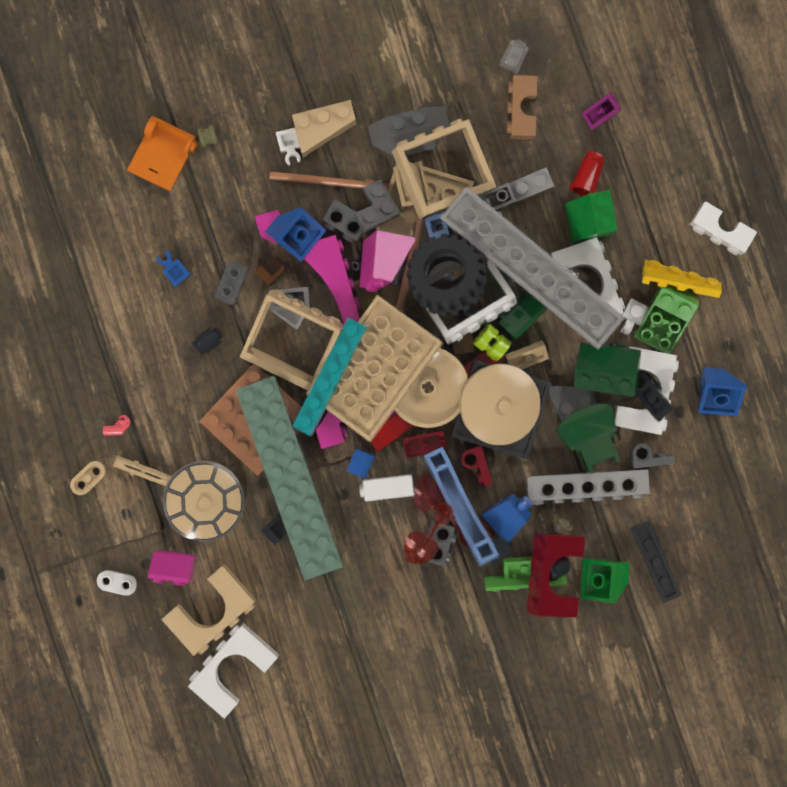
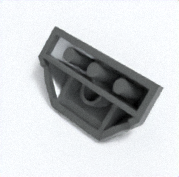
M445 106L424 107L383 118L368 125L372 146L394 157L392 151L397 147V143L404 140L408 142L414 141V137L419 134L425 133L429 135L437 127L443 126L445 129L450 125ZM442 137L404 153L406 156L436 149Z

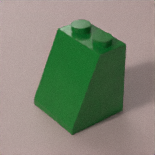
M610 190L591 193L564 204L571 243L587 241L596 237L597 239L610 237L618 231Z

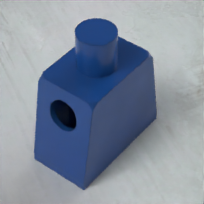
M512 494L489 506L482 516L502 539L509 543L531 517L527 509L533 503L527 496L518 500Z

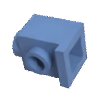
M436 212L425 219L429 238L433 236L436 239L441 238V234H447V237L452 236L451 228L440 219L444 213ZM443 226L444 229L438 231V228Z

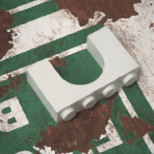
M597 237L550 254L552 258L567 270L583 266L595 271L601 281L599 296L620 314L624 313V302L621 297L618 298L616 292L618 290L617 282L610 275V271H612L611 265L608 260H605L603 256L605 252L603 243L598 241Z
M631 346L626 347L628 349L642 350L640 370L654 377L658 388L671 404L669 394L673 392L675 380L672 379L674 372L678 370L679 361L676 360L677 355ZM615 406L614 420L617 427L662 435V431L665 432L667 420L665 417L658 422L652 417L647 408L643 410Z
M244 623L240 627L236 625L229 633L231 638L227 642L223 640L217 646V654L214 657L210 655L203 662L202 665L205 666L201 672L196 670L189 678L191 683L188 687L224 719L238 704L239 699L221 683L218 676L220 662L230 655H242L265 673L279 656L274 649Z

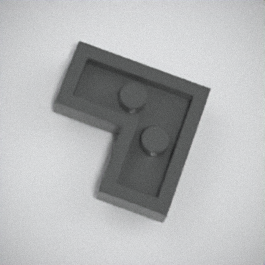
M381 179L363 188V192L371 206L357 212L355 217L364 233L400 216L399 209Z

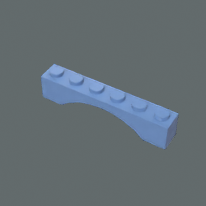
M443 447L425 455L424 461L479 567L497 559L499 554L473 510Z

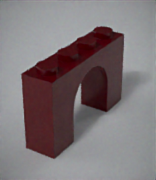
M535 532L526 613L541 617L577 618L579 597L555 594L549 583V574L553 564L559 558L565 556H584L585 537Z

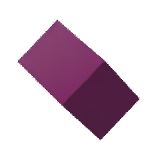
M610 92L581 114L591 130L618 115L622 108L612 92Z

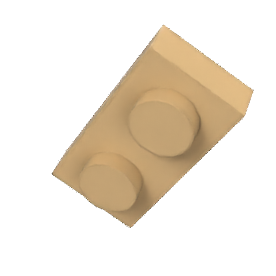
M543 340L505 355L508 365L521 370L549 359Z

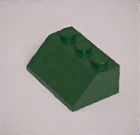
M530 293L524 298L522 296L517 298L515 307L510 312L504 311L498 317L500 321L497 325L513 341L548 309Z
M581 342L575 369L574 388L635 396L638 389L642 350L605 345L596 349L590 343Z

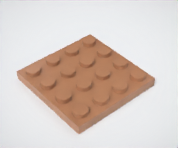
M253 364L199 422L259 476L264 468L235 391L237 388L269 377L261 368ZM280 387L291 421L294 424L302 407ZM294 428L296 434H298L300 430Z

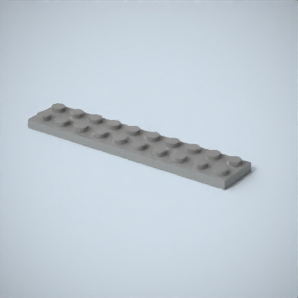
M468 187L462 191L440 217L445 224L462 238L469 240L470 244H474L480 253L596 349L602 346L625 318Z

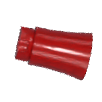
M586 152L585 158H583L580 168L569 186L571 191L581 196L596 193L605 160L603 155L597 152Z

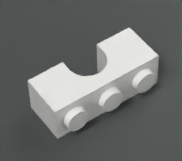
M706 201L703 202L689 225L693 226V230L698 234L708 235L713 243L717 245L723 244L728 247L727 250L734 255L744 254L757 232L741 222L735 224L731 232L723 231L718 224L719 217L723 211Z

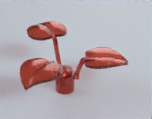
M423 474L417 481L414 489V502L422 511H428L433 508L436 511V522L428 537L421 531L412 532L406 537L404 541L405 559L412 564H423L435 557L438 551V544L431 540L439 524H448L450 520H452L456 530L460 531L458 535L459 541L467 548H470L455 520V515H452V507L445 504V499L436 482ZM479 519L490 539H492L495 535L494 531L487 523Z

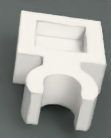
M291 128L276 132L281 153L287 152L285 156L287 165H290L289 159L292 156H295L298 163H300V155L295 152V149L300 148L296 129Z

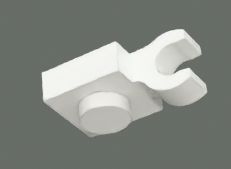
M631 298L622 314L626 321L620 332L628 335L631 333L634 324L640 326L649 307Z

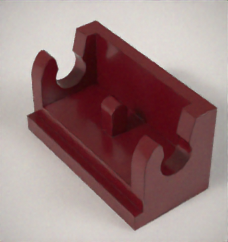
M443 431L403 438L407 458L429 454L443 447L444 451L446 450Z

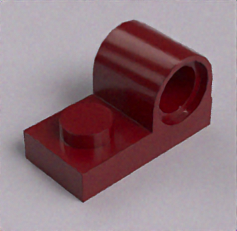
M482 446L464 451L460 457L462 465L468 469L478 467L479 471L476 474L479 484L483 483L485 487L493 485ZM469 453L474 454L476 457L472 465H468L465 462V456Z

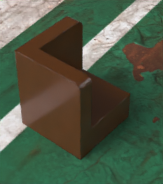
M274 256L263 266L260 265L255 270L270 287L287 271Z

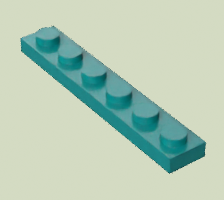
M350 318L347 319L292 427L309 436L313 435L368 327Z

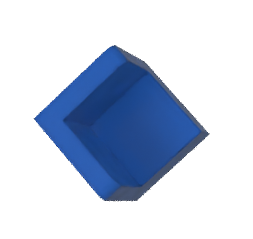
M356 448L347 471L366 478L374 455Z

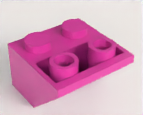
M156 550L153 553L148 578H152L155 583L173 581L174 585L185 586V584L194 579L197 555Z

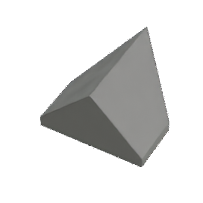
M308 287L279 289V291L285 293V296L291 299H298L310 308ZM272 302L270 311L298 330L304 317Z

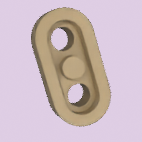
M93 461L86 465L71 480L70 487L73 493L85 495L105 477V465L100 461ZM95 467L99 468L100 473L98 475L94 474L93 472ZM80 481H83L85 483V487L83 489L79 487Z

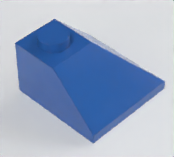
M301 207L277 216L265 231L267 235L299 261L305 258L326 232Z
M703 368L699 386L698 413L738 416L746 391V384L724 369Z

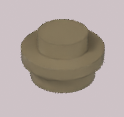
M559 518V520H554L553 530L560 534L568 535L569 531L573 529L570 521Z

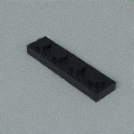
M650 521L630 528L662 603L681 596L682 594Z

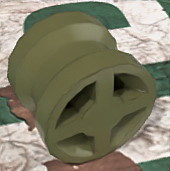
M213 124L205 129L197 128L202 148L207 147L208 144H218Z

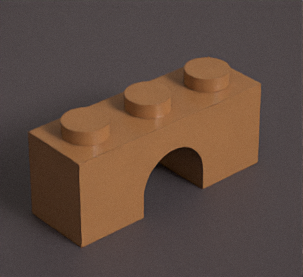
M513 75L512 81H508V93H511V101H508L507 113H511V121H507V133H510V139L534 140L536 136V116L524 114L521 110V103L525 100L536 99L538 76Z

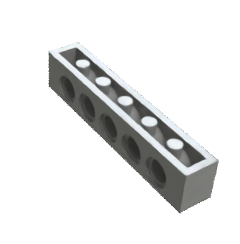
M647 469L605 471L592 474L572 473L525 476L527 497L530 498L533 505L544 504V500H552V503H564V499H572V502H584V498L592 497V501H603L604 497L612 496V500L624 499V495H632V498L636 499L644 498V494H650ZM626 479H630L632 482V487L629 490L623 488V482ZM606 480H609L612 483V488L606 492L603 490L602 485ZM589 481L592 484V490L585 493L582 486L585 482ZM565 483L572 485V491L569 494H565L562 491ZM545 484L552 486V492L549 495H544L542 492Z

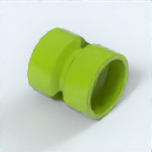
M491 324L485 326L473 342L481 351L486 350V355L494 362L498 361L506 353L512 343L504 335H498V330Z

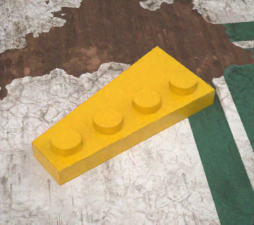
M645 259L643 263L642 283L649 284L650 281L658 282L657 285L666 288L667 284L674 285L677 290L681 291L690 288L696 294L719 298L721 295L722 284L715 278L701 277L695 272L688 273L676 266H665L656 260L649 261Z

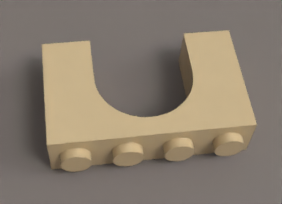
M225 564L207 579L221 594L225 602V614L220 622L214 625L199 624L192 619L180 604L161 619L193 656L196 653L201 655L209 648L208 643L212 639L217 641L225 634L222 630L227 626L232 628L239 621V615L243 612L248 614L255 607L253 603L256 599Z

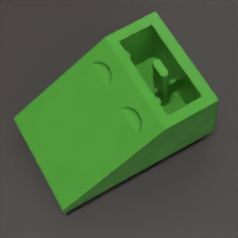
M667 284L666 288L659 287L634 337L666 354H670L697 310L699 297L687 291L677 290L674 285Z

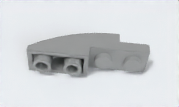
M546 167L478 196L494 210L498 211L536 196L538 193L555 186Z

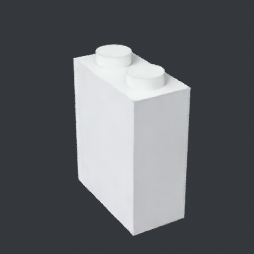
M411 474L364 479L363 484L359 485L360 496L365 497V501L414 496Z

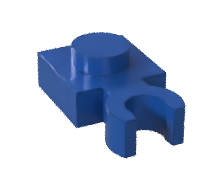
M165 250L167 260L161 261L159 257L156 260L160 265L166 266L162 272L174 287H177L191 274L179 259L173 262L171 253Z

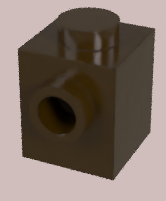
M470 332L463 335L460 341L456 340L448 345L449 348H453L454 356L475 352L472 333Z

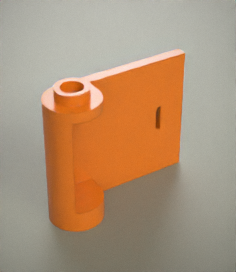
M151 116L144 130L145 136L127 171L171 192L190 153H194L198 146L197 137L155 116Z

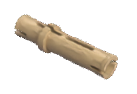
M117 455L113 465L114 468L129 472L131 476L137 475L164 486L167 485L172 477L156 469L139 464L137 460L131 461Z

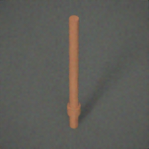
M270 171L271 180L360 189L374 183V180L371 179L360 181ZM384 183L385 187L388 190L389 183Z
M418 217L413 235L415 242L409 251L408 260L413 259L412 252L414 249H419L426 217L421 219ZM407 264L397 304L394 306L403 314L406 309L404 305L409 289L406 276Z

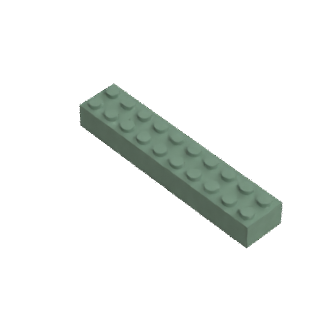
M274 375L237 388L235 391L304 580L342 568L343 562L297 434L294 427H292L293 423L276 376Z

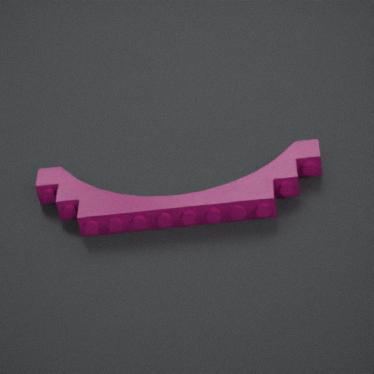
M275 210L255 216L261 238L278 244L265 231L275 218L280 215L279 211ZM336 235L318 240L303 260L322 277L332 292L345 325L348 318L356 322L360 320L361 317H359L357 309L361 307L358 297L354 298L352 290L355 289L353 279L347 277L346 271L350 269L347 259H342L341 251H344L341 239L337 240ZM331 412L327 413L316 429L321 449L344 443V438L348 437L345 426L340 425L343 421Z

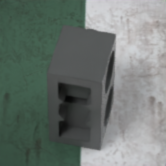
M334 200L323 218L324 227L333 233L336 230L343 234L342 238L350 243L353 240L358 243L364 233L355 217L357 212ZM334 213H340L342 220L335 223L331 220V216ZM351 223L359 225L360 228L356 233H351L348 230V226Z
M229 260L214 298L236 306L250 269Z
M431 520L420 559L440 566H444L445 562L448 563L452 551H449L450 544L455 543L458 532H455V527ZM441 528L448 531V536L445 539L437 537V531ZM440 548L442 550L441 557L433 558L431 556L432 549Z

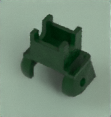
M595 404L579 409L562 420L558 428L555 429L560 439L566 445V448L579 453L586 471H589L590 474L594 473L593 465L608 458L615 460V462L620 461L611 440L617 429L613 408L609 404Z

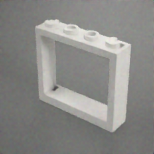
M480 253L482 259L506 296L450 330H447L437 313L432 314L427 308L428 314L448 345L456 340L460 341L463 335L468 332L473 333L477 331L483 323L495 320L498 314L503 311H510V308L517 303L516 296L495 264L482 253ZM454 261L439 263L429 273V284L431 285L462 265Z

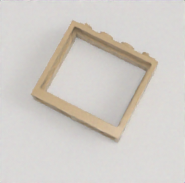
M461 119L455 120L450 123V127L445 129L443 126L437 127L429 135L425 133L419 134L411 142L407 140L401 141L396 144L397 147L392 151L419 219L450 207L462 192L426 206L404 153L405 151L462 130L483 180V184L470 190L478 196L496 188L469 119L463 122Z
M271 289L265 297L240 358L309 390L323 368L344 324L340 323V320L335 317H328L322 314L317 308H309L302 301L285 296V293L282 291ZM272 302L334 331L314 376L253 347Z

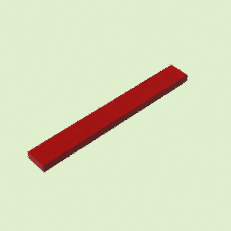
M484 351L474 359L488 364H502L506 361V356L504 354L498 361L494 362ZM474 359L463 366L467 378L469 377ZM396 414L385 422L370 443L378 452L415 425L408 423Z

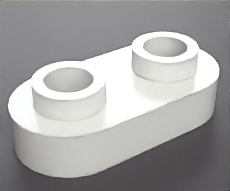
M111 570L103 571L97 577V585L101 590L116 594L131 595L138 586L134 576ZM105 577L110 580L108 585L103 581ZM124 582L129 583V589L123 587Z

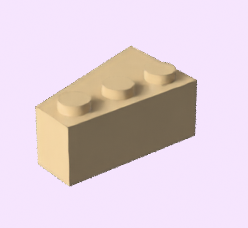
M351 100L292 115L303 158L356 124Z

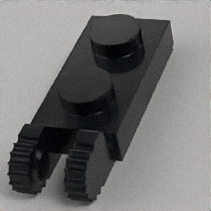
M643 372L640 377L645 382V385L642 387L638 383L636 395L652 417L660 422L673 409V406L651 378Z

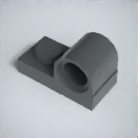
M635 444L630 450L631 468L674 464V457L668 456L667 452L655 453V457H653L651 448L646 444ZM642 447L645 449L646 454L640 459L637 457L636 452Z

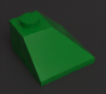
M583 558L580 598L612 604L616 603L628 584L630 562Z

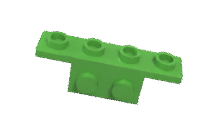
M532 556L504 558V575L484 577L486 591L496 592L499 590L529 588ZM565 575L556 581H550V586H565Z

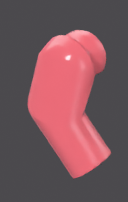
M119 416V420L114 426H103V435L124 434L130 426L128 416Z

